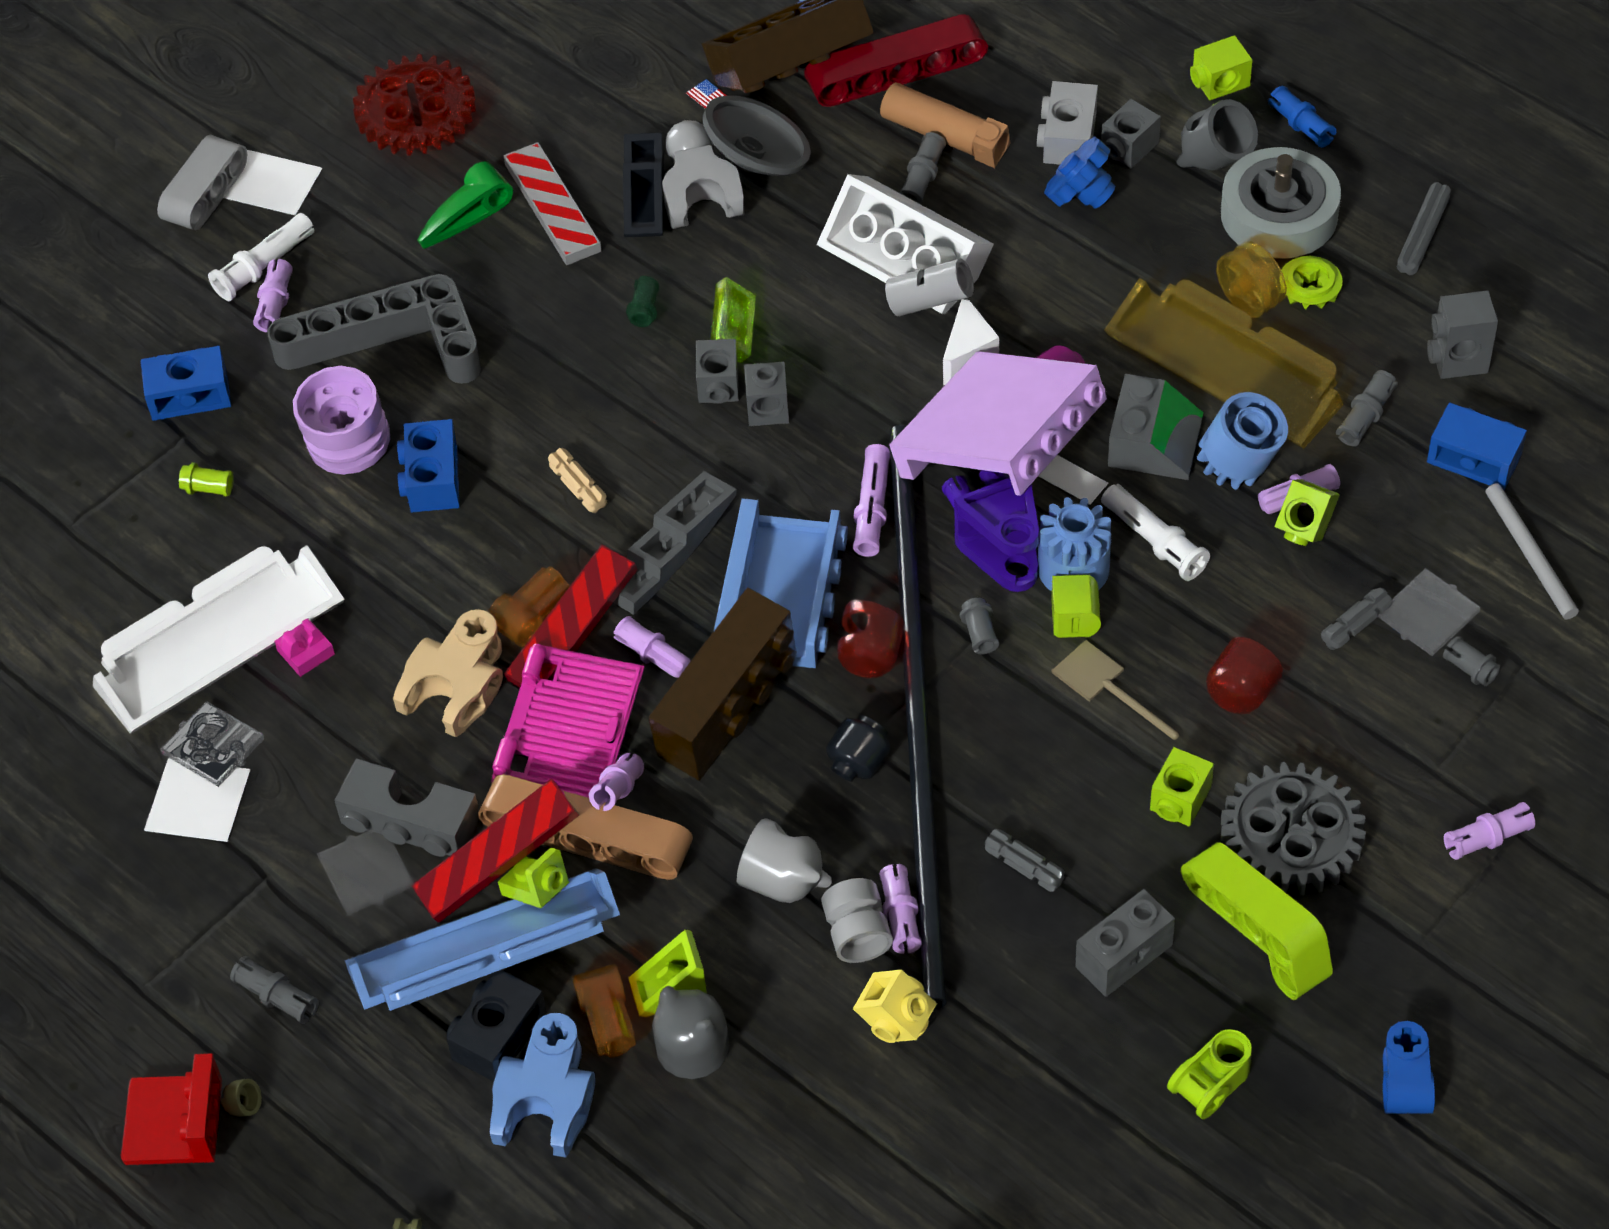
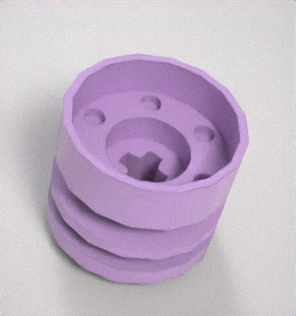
M329 367L310 375L298 387L293 399L294 416L303 434L308 452L316 465L327 472L336 474L358 473L373 466L385 454L390 442V428L385 412L381 407L376 387L368 375L352 367Z

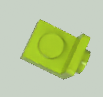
M552 847L537 860L527 856L524 857L498 881L502 896L538 908L546 905L569 883L561 852Z

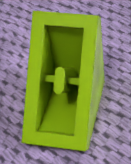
M689 930L681 932L628 977L639 1016L643 1017L655 1015L659 1004L660 992L668 985L676 991L698 989L707 994L703 966L692 931Z

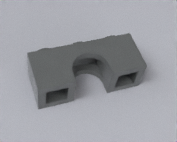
M356 759L334 800L341 824H344L350 830L359 833L365 831L375 833L399 845L405 843L415 845L439 857L450 856L469 842L479 821V807L475 793L435 782L430 794L422 802L414 805H403L397 803L402 793L396 770Z

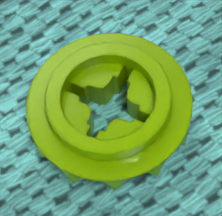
M1302 256L1286 263L1279 274L1280 294L1287 295L1290 304L1302 303L1305 310L1309 305H1317L1322 309L1326 302H1335L1338 293L1342 290L1343 281L1339 269L1333 263L1321 257ZM1318 279L1317 287L1311 285L1308 288H1303V282L1311 283Z

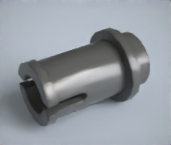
M983 598L967 600L962 604L960 619L967 625L973 651L976 654H987L996 650L999 647V640L996 637L991 621L993 614L991 605L986 603V600Z
M1460 636L1453 638L1447 645L1453 649L1452 652L1448 649H1445L1443 652V658L1470 675L1471 682L1475 685L1481 683L1484 686H1488L1500 671V665L1496 663L1495 656L1492 654L1484 655L1465 642Z

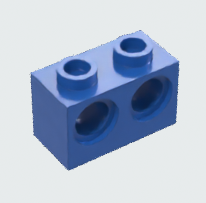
M453 420L405 423L404 440L397 441L399 464H405V472L398 473L400 497L407 496L411 512L459 508L458 449Z

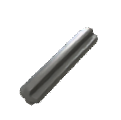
M1435 182L1430 186L1398 257L1396 267L1400 273H1406L1409 276L1417 273L1450 199L1451 189L1447 184L1442 185L1439 182Z

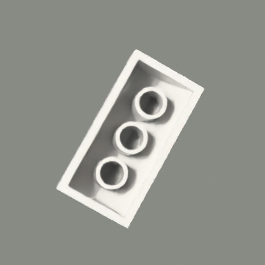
M851 174L847 175L817 242V245L885 283L889 278L960 258L968 264L973 282L975 283L994 245L988 240L868 176ZM957 301L932 307V309L941 314H946Z

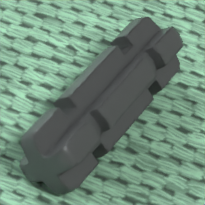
M1384 588L1373 589L1364 596L1363 601H1358L1337 618L1335 624L1331 623L1321 633V639L1331 650L1341 648L1350 640L1351 636H1356L1373 622L1379 613L1382 614L1390 608L1392 598Z
M994 829L985 841V850L998 859L1003 856L1005 858L1004 863L1031 880L1039 879L1037 884L1048 891L1054 892L1061 885L1065 878L1063 868L1052 861L1045 863L1046 858L1019 840L1012 842L1010 840L1012 836L1003 830Z

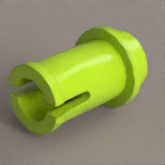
M193 462L189 466H182L179 475V488L186 490L187 494L193 495L195 491L230 496L233 487L232 471L200 468L197 463Z

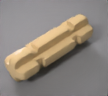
M559 448L556 452L551 453L548 457L549 467L556 475L561 476L560 479L579 500H583L582 504L592 513H596L599 509L604 508L607 504L606 494L598 485H593L595 481L577 461H572V455L564 448Z

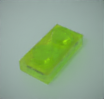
M725 277L716 283L711 340L736 339L738 362L741 363L751 356L756 295L728 277Z

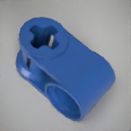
M1398 1022L1388 1031L1386 1047L1383 1051L1385 1114H1433L1435 1089L1434 1077L1430 1066L1427 1032L1415 1022Z

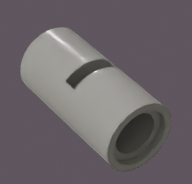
M960 258L889 278L886 281L885 292L892 312L896 316H903L969 298L974 292V282L968 264Z

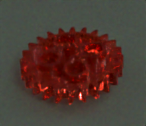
M421 54L417 55L414 62H409L406 55L402 56L401 64L398 65L392 60H388V69L386 70L376 66L374 68L376 77L365 75V85L357 86L358 96L353 97L355 121L358 123L359 132L361 134L366 133L367 142L371 143L377 140L378 149L380 150L390 144L392 154H396L401 147L406 148L408 156H411L414 148H420L423 154H427L429 145H433L440 150L442 149L441 141L443 139L454 143L453 132L464 134V124L472 123L471 113L476 112L474 89L470 85L469 76H462L460 66L451 69L450 60L448 59L438 65L437 57L434 55L428 62H423ZM408 83H413L422 121L421 126H416L407 89Z

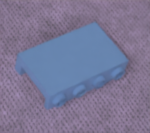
M742 499L714 630L746 588L749 587L790 610L797 656L792 666L816 668L819 652L826 653L829 630L828 627H824L825 618H832L834 613L835 593H830L831 585L839 584L841 559H837L838 550L845 551L847 544L848 527L841 525L840 510H831L829 522L759 515L758 500Z

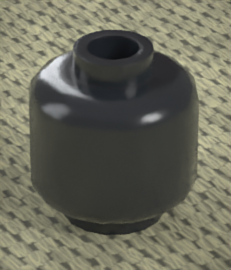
M859 715L857 719H844L826 747L828 757L834 762L831 770L850 782L855 777L861 779L872 778L890 752V743L886 739L888 735L887 730L876 721L864 715Z

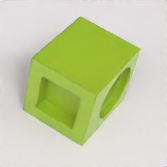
M1235 35L1194 49V62L1190 68L1191 79L1197 88L1203 90L1209 100L1219 98L1250 87L1252 58Z
M1304 479L1292 480L1274 527L1286 531L1284 538L1299 545L1307 546L1309 541H1321L1340 494ZM1302 503L1309 504L1314 510V520L1309 526L1302 524L1298 519L1297 512Z
M1173 747L1152 785L1150 810L1156 812L1167 821L1180 822L1190 827L1212 787L1214 763ZM1181 788V789H1185V790H1187V791H1185V792H1178V791H1175V790H1173V789Z

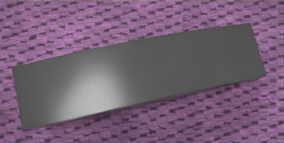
M703 471L654 514L653 527L628 549L627 559L633 561L638 570L613 603L634 615L690 557L735 498L737 489Z

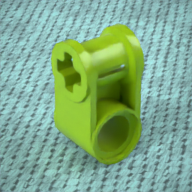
M1228 1029L1220 1031L1193 1057L1178 1067L1168 1081L1167 1089L1172 1094H1181L1197 1109L1196 1115L1201 1119L1210 1117L1222 1105L1225 1099L1248 1078L1252 1051L1250 1040L1238 1030ZM1225 1054H1234L1240 1060L1229 1063L1223 1061L1220 1057Z

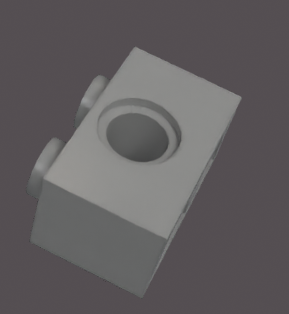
M1052 81L1050 97L1043 96L1041 119H1047L1046 124H1039L1037 134V147H1044L1043 163L1061 164L1069 154L1077 151L1085 141L1093 138L1097 114L1098 85Z

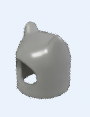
M767 818L762 819L750 835L737 871L738 885L776 901L792 903L804 898L815 887L827 888L832 884L831 877L822 870L821 851L815 840L808 836H788L776 822Z

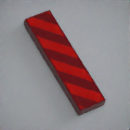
M601 545L505 671L504 675L507 681L519 688L521 687L522 671L529 649L533 647V644L576 652L638 570L636 564L606 546ZM543 662L539 675L540 678L553 681L557 665Z
M551 778L411 886L432 918L439 923L572 822L579 814L557 782Z

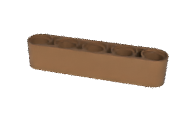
M510 775L496 776L478 812L480 821L487 827L540 788L542 784ZM563 791L579 816L545 841L543 845L661 879L670 880L677 877L693 840V836L687 828L672 821L616 805L610 810L603 811V807L606 804L604 803L598 810L592 806L589 798Z

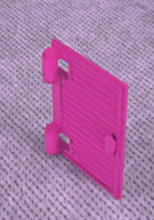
M533 644V647L529 649L522 671V684L506 734L500 741L492 766L493 775L491 782L493 783L496 776L503 774L542 785L552 778L563 791L589 798V792L594 785L598 784L600 774L607 766L617 762L645 667L643 665ZM543 662L557 665L553 681L540 678L539 675ZM514 754L529 756L524 773L511 770L510 767Z

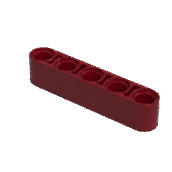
M962 14L831 53V58L813 65L809 63L805 68L804 75L818 103L825 107H831L888 90L895 82L904 85L973 64L985 56L988 44L974 19L970 15Z

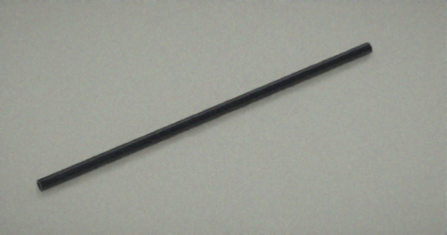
M897 425L890 429V443L906 426ZM891 452L917 902L919 910V936L922 943L920 947L922 985L924 986V991L937 1003L934 1008L937 1009L946 1005L914 491L913 480L900 477Z

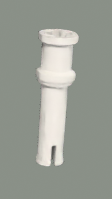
M298 213L289 222L274 231L251 250L235 253L233 261L222 269H214L208 274L209 282L215 292L227 301L233 300L236 297V292L249 282L256 283L260 280L262 270L268 266L271 260L279 259L302 240L314 234L312 222L303 213Z
M1114 484L1107 488L1102 495L1101 503L1151 543L1156 557L1160 560H1168L1179 570L1181 578L1185 581H1190L1205 569L1210 559L1209 551L1204 547L1198 548L1185 537L1183 529L1177 526H1168L1128 493L1120 484Z

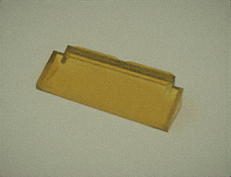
M1139 278L1104 329L1109 336L1224 403L1231 396L1243 392L1257 393L1269 398L1279 406L1288 423L1286 439L1303 449L1344 405L1338 391L1333 389L1337 385L1334 378L1337 368L1332 361L1272 327H1265L1259 333H1256L1250 329L1252 327V319L1248 313L1190 280H1181L1176 286L1169 283L1161 297L1151 291L1146 281Z

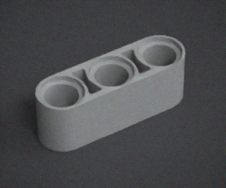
M207 135L163 191L157 208L159 218L195 231L199 230L243 172L248 156L246 147L213 135Z

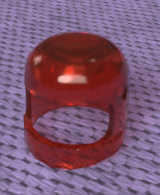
M863 600L850 601L845 606L842 618V625L849 635L843 636L838 641V660L844 669L858 677H882L895 666L905 623L902 617L895 611L880 604ZM859 612L867 614L868 621L864 631L859 629L852 621V614Z
M1234 637L1229 641L1209 670L1206 680L1207 691L1210 697L1222 709L1234 714H1249L1263 703L1274 686L1281 680L1283 668L1276 656L1262 644L1245 637Z

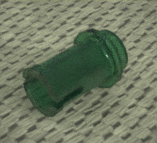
M641 276L639 280H635L633 298L627 305L626 314L630 323L637 327H647L656 319L657 309L655 301L660 286L656 279L649 276Z

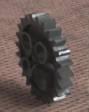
M1281 762L1279 773H1274L1268 765H1265L1261 779L1250 772L1247 776L1246 785L1237 782L1234 788V796L1227 795L1225 810H1222L1221 825L1223 826L1220 838L1221 841H1226L1228 848L1271 882L1280 883V889L1287 893L1290 885H1296L1300 895H1305L1307 884L1312 883L1318 892H1322L1325 878L1337 885L1339 883L1340 871L1346 874L1351 873L1353 861H1359L1362 850L1361 846H1364L1366 818L1365 815L1359 814L1361 802L1359 800L1349 801L1351 793L1349 786L1336 789L1338 776L1334 775L1326 781L1321 779V767L1316 768L1311 775L1306 774L1305 765L1301 762L1296 772H1290L1287 764ZM1287 799L1292 800L1296 803H1285L1281 800ZM1315 803L1309 810L1307 809L1310 804ZM1317 824H1327L1331 827L1323 828L1318 826ZM1263 828L1268 830L1269 832L1263 833L1258 832L1254 829ZM1277 846L1279 847V848L1276 850V852L1270 853V852L1273 851ZM1296 852V853H1301V854H1303V855H1305V856H1304V857H1295V856L1291 855L1290 853Z

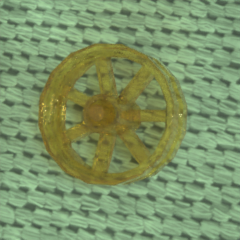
M1252 241L1243 242L1233 251L1221 256L1217 261L1216 273L1219 284L1232 305L1242 314L1251 318L1260 317L1286 298L1287 287L1284 275L1271 254L1261 245Z

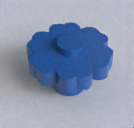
M1096 136L1085 141L1077 151L1069 154L1061 162L1056 170V175L1047 183L1044 194L1058 207L1068 203L1074 196L1084 205L1090 204L1094 209L1100 207L1108 200L1116 187L1111 182V176L1101 167L1107 161L1110 149Z

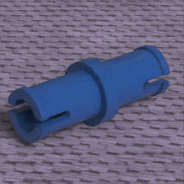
M1279 86L1271 93V96L1278 101L1276 102L1273 98H1269V106L1288 119V125L1292 129L1302 131L1321 148L1326 147L1333 141L1334 138L1327 131L1332 135H1336V128L1316 113V108L1310 102H1302L1286 86Z

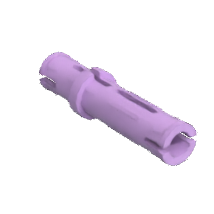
M872 444L865 449L860 501L854 510L853 516L854 522L857 524L853 550L865 557L874 556L879 552L881 527L885 525L887 518L884 500L891 451L888 447L881 444ZM873 477H876L875 490H872ZM869 510H872L871 523L868 524Z

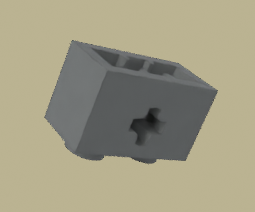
M1143 889L1077 940L1075 967L1107 997L1173 945L1175 918Z

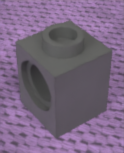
M1130 99L1102 124L1101 141L1110 149L1108 157L1119 161L1130 169L1133 168L1159 143L1161 116Z
M736 339L696 340V381L699 403L739 401Z
M785 362L744 365L749 426L788 424Z

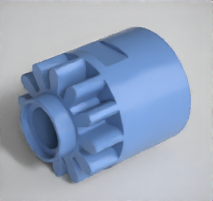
M1243 392L1231 396L1223 404L1198 444L1202 450L1198 454L1197 460L1201 462L1209 461L1203 473L1205 475L1214 473L1218 476L1216 483L1219 486L1223 485L1226 479H1231V486L1234 490H1237L1243 481L1247 486H1252L1256 479L1266 470L1287 438L1288 423L1284 413L1272 400L1257 393Z
M1066 497L1062 509L1056 504H1050L1049 516L1042 515L1040 517L1038 574L1042 583L1050 591H1052V576L1091 575L1098 583V590L1102 588L1108 579L1111 552V519L1109 517H1102L1103 507L1101 505H1097L1090 510L1087 498H1082L1079 504H1073L1071 498Z

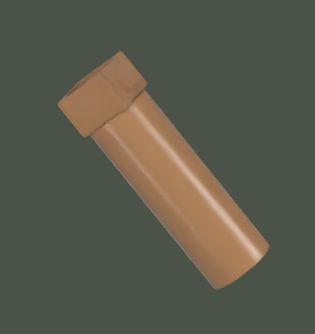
M893 83L883 97L880 114L883 118L923 135L928 132L937 133L945 139L947 145L973 155L975 160L993 168L996 167L1011 144L1008 125L989 117L983 119L900 83Z

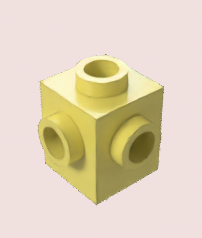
M901 969L873 973L853 1010L871 1026V1031L876 1037L885 1042L894 1043L917 1040L927 1029L928 1019L937 1003L924 991V986L917 979L908 976Z

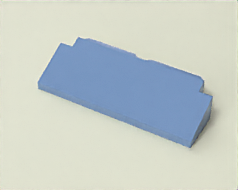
M595 868L568 878L569 883L542 908L511 899L345 960L364 1010L386 1002L391 1011L604 932L601 922L620 915L606 873Z

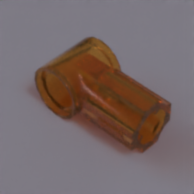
M550 566L548 568L542 567L513 596L507 593L503 594L491 605L488 612L496 620L497 631L516 645L524 647L543 623V619L552 611L568 590L569 584L554 568Z
M616 963L572 975L582 1014L587 1015L598 1055L612 1058L626 1054L631 1047L636 1045L630 1017L624 1004L626 1003V996Z

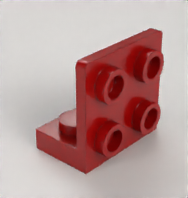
M194 1054L192 1072H186L185 1076L137 1077L130 1080L121 1159L125 1165L215 1162L222 1077L213 1054Z

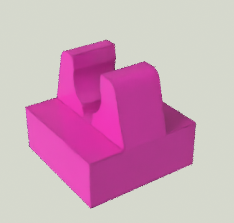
M309 618L303 620L294 629L284 632L280 638L274 641L277 651L300 677L335 655L332 644Z

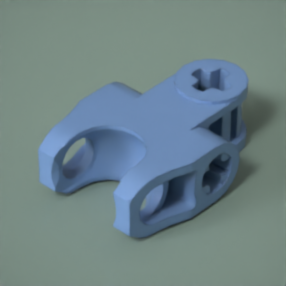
M550 1013L542 1016L532 1029L525 1058L519 1059L508 1056L502 1058L492 1088L493 1108L490 1136L493 1144L506 1146L510 1142L518 1122L532 1114H543L554 1121L551 1129L550 1143L553 1147V1155L567 1157L579 1132L587 1121L594 1094L595 1073L578 1069L582 1048L578 1040L576 1025L569 1016L561 1013Z

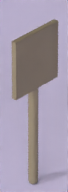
M1087 640L1052 669V674L1089 702L1106 688L1173 740L1178 739L1179 733L1112 683L1124 671V668Z

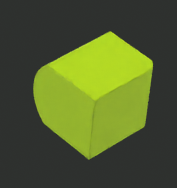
M1091 575L1052 576L1051 602L1054 635L1058 638L1091 637L1096 634L1101 627L1099 591L1096 579Z

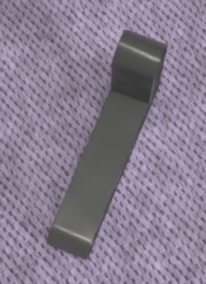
M442 274L431 275L275 320L267 330L274 361L277 366L287 370L301 368L431 331L446 375L450 380L461 384L469 383L475 380L481 372L476 338L457 287L452 278Z

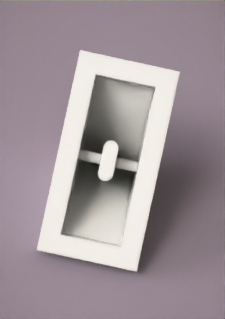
M961 299L944 354L943 385H946L977 351L999 354V336L969 300Z

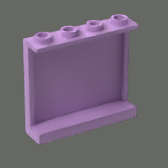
M977 351L889 446L901 478L914 480L929 463L1006 473L1010 476L1015 495L1021 496L1107 399L1105 388L1102 384L1097 365Z

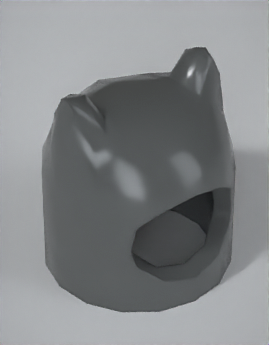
M1231 99L1221 100L1208 109L1195 113L1186 121L1181 132L1182 153L1176 160L1177 165L1182 168L1194 166L1205 170H1220L1236 163L1245 155L1252 153L1257 145L1258 130L1255 119L1244 105Z
M669 985L663 988L660 992L659 1004L652 1024L658 1060L668 1072L677 1077L687 1079L706 1077L719 1069L727 1058L729 1038L723 1009L713 996L698 989L676 991Z

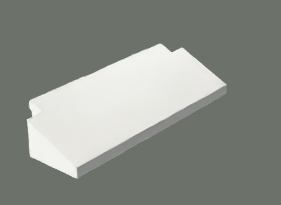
M308 545L300 549L298 559L290 564L287 563L279 550L273 553L270 548L261 546L196 585L192 590L194 602L184 607L178 601H170L104 641L101 646L103 656L101 664L108 671L109 675L104 677L101 672L94 675L93 687L129 733L132 734L275 645L274 641L280 638L284 632L294 629L306 618L313 622L342 604L344 598Z

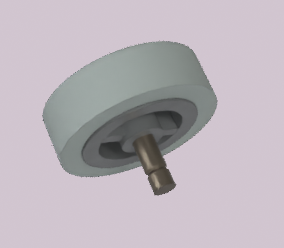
M1273 147L1254 151L1234 163L1225 176L1221 202L1223 226L1228 235L1238 245L1252 253L1270 258H1294L1306 255L1323 246L1336 229L1341 199L1340 183L1334 171L1324 161L1308 152L1287 147Z

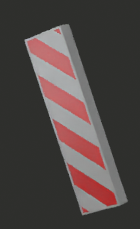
M538 142L503 155L507 169L566 265L601 252L600 241Z

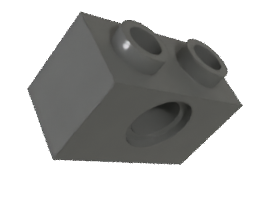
M1489 291L1440 296L1438 313L1432 315L1434 336L1427 343L1429 361L1431 364L1436 363L1440 379L1488 373L1498 325V319Z

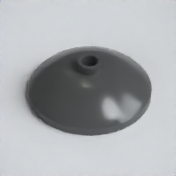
M720 96L708 103L702 118L706 133L714 146L735 165L758 174L784 176L799 172L807 164L811 153L809 142L800 128L781 112L762 102L741 96Z

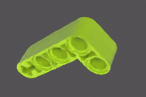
M1217 842L1181 866L1182 877L1189 889L1206 905L1268 954L1273 978L1277 986L1288 998L1292 1000L1298 999L1333 974L1327 936L1318 919L1226 845Z

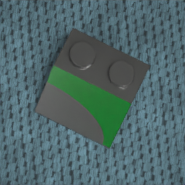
M1125 374L1109 436L1108 467L1189 480L1203 412L1165 380Z

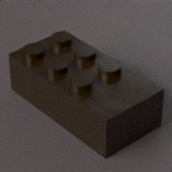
M802 0L701 44L716 85L729 87L731 91L740 89L744 90V93H749L765 86L764 80L773 76H777V79L791 76L798 72L797 66L808 61L811 65L826 61L831 58V51L869 36L874 32L863 0Z
M749 587L746 588L648 717L656 753L659 758L700 781L730 739L741 735L748 723V715L757 704L762 705L768 699L774 680L780 672L786 673L796 659L797 651L790 610Z

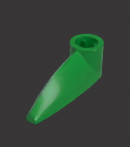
M484 161L473 165L465 175V185L452 194L434 212L417 239L423 249L468 229L501 210L512 199L513 188L491 163Z

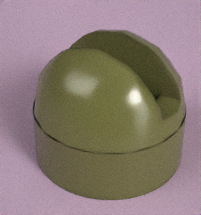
M235 1080L223 1089L224 1098L221 1099V1105L230 1115L237 1117L251 1116L259 1110L262 1097L260 1088L254 1080Z

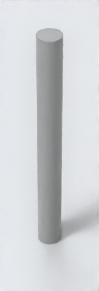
M1499 483L1489 486L1486 489L1488 498L1565 620L1575 617L1579 612L1577 606Z

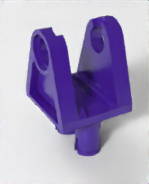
M981 470L979 476L986 487L973 492L964 476H956V481L959 484L958 488L952 478L948 479L942 486V492L954 509L955 545L958 550L1009 591L1021 592L1033 587L1038 577L1036 548L1039 542V526L1032 485L1019 496L1015 495L1010 477L1006 473ZM1012 563H1022L1029 570L1027 575L1016 578V575L1010 574L1006 568Z

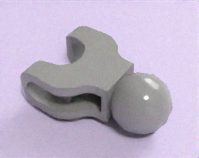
M684 120L675 124L667 133L665 140V150L674 163V166L666 173L662 181L664 206L672 229L689 225L688 209L693 203L700 200H713L719 203L724 209L726 217L729 218L745 214L743 191L737 168L729 161L718 158L712 150L713 143L709 139L704 125L697 121Z

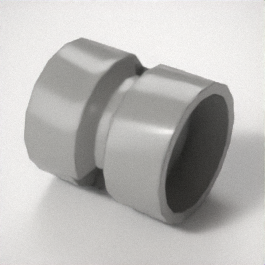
M853 878L841 881L824 892L821 902L826 920L832 926L830 930L837 957L840 960L849 963L864 962L881 956L889 950L893 943L892 934L887 918L882 913V902L877 885L872 880Z

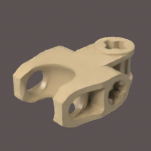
M470 610L458 618L443 643L431 638L421 640L408 658L402 677L396 687L393 697L396 711L407 716L416 711L425 699L437 695L447 696L451 700L444 710L442 722L446 728L445 733L454 737L464 733L477 718L484 714L497 695L503 679V671L493 666L502 652V643L497 635V623L493 615L484 610Z

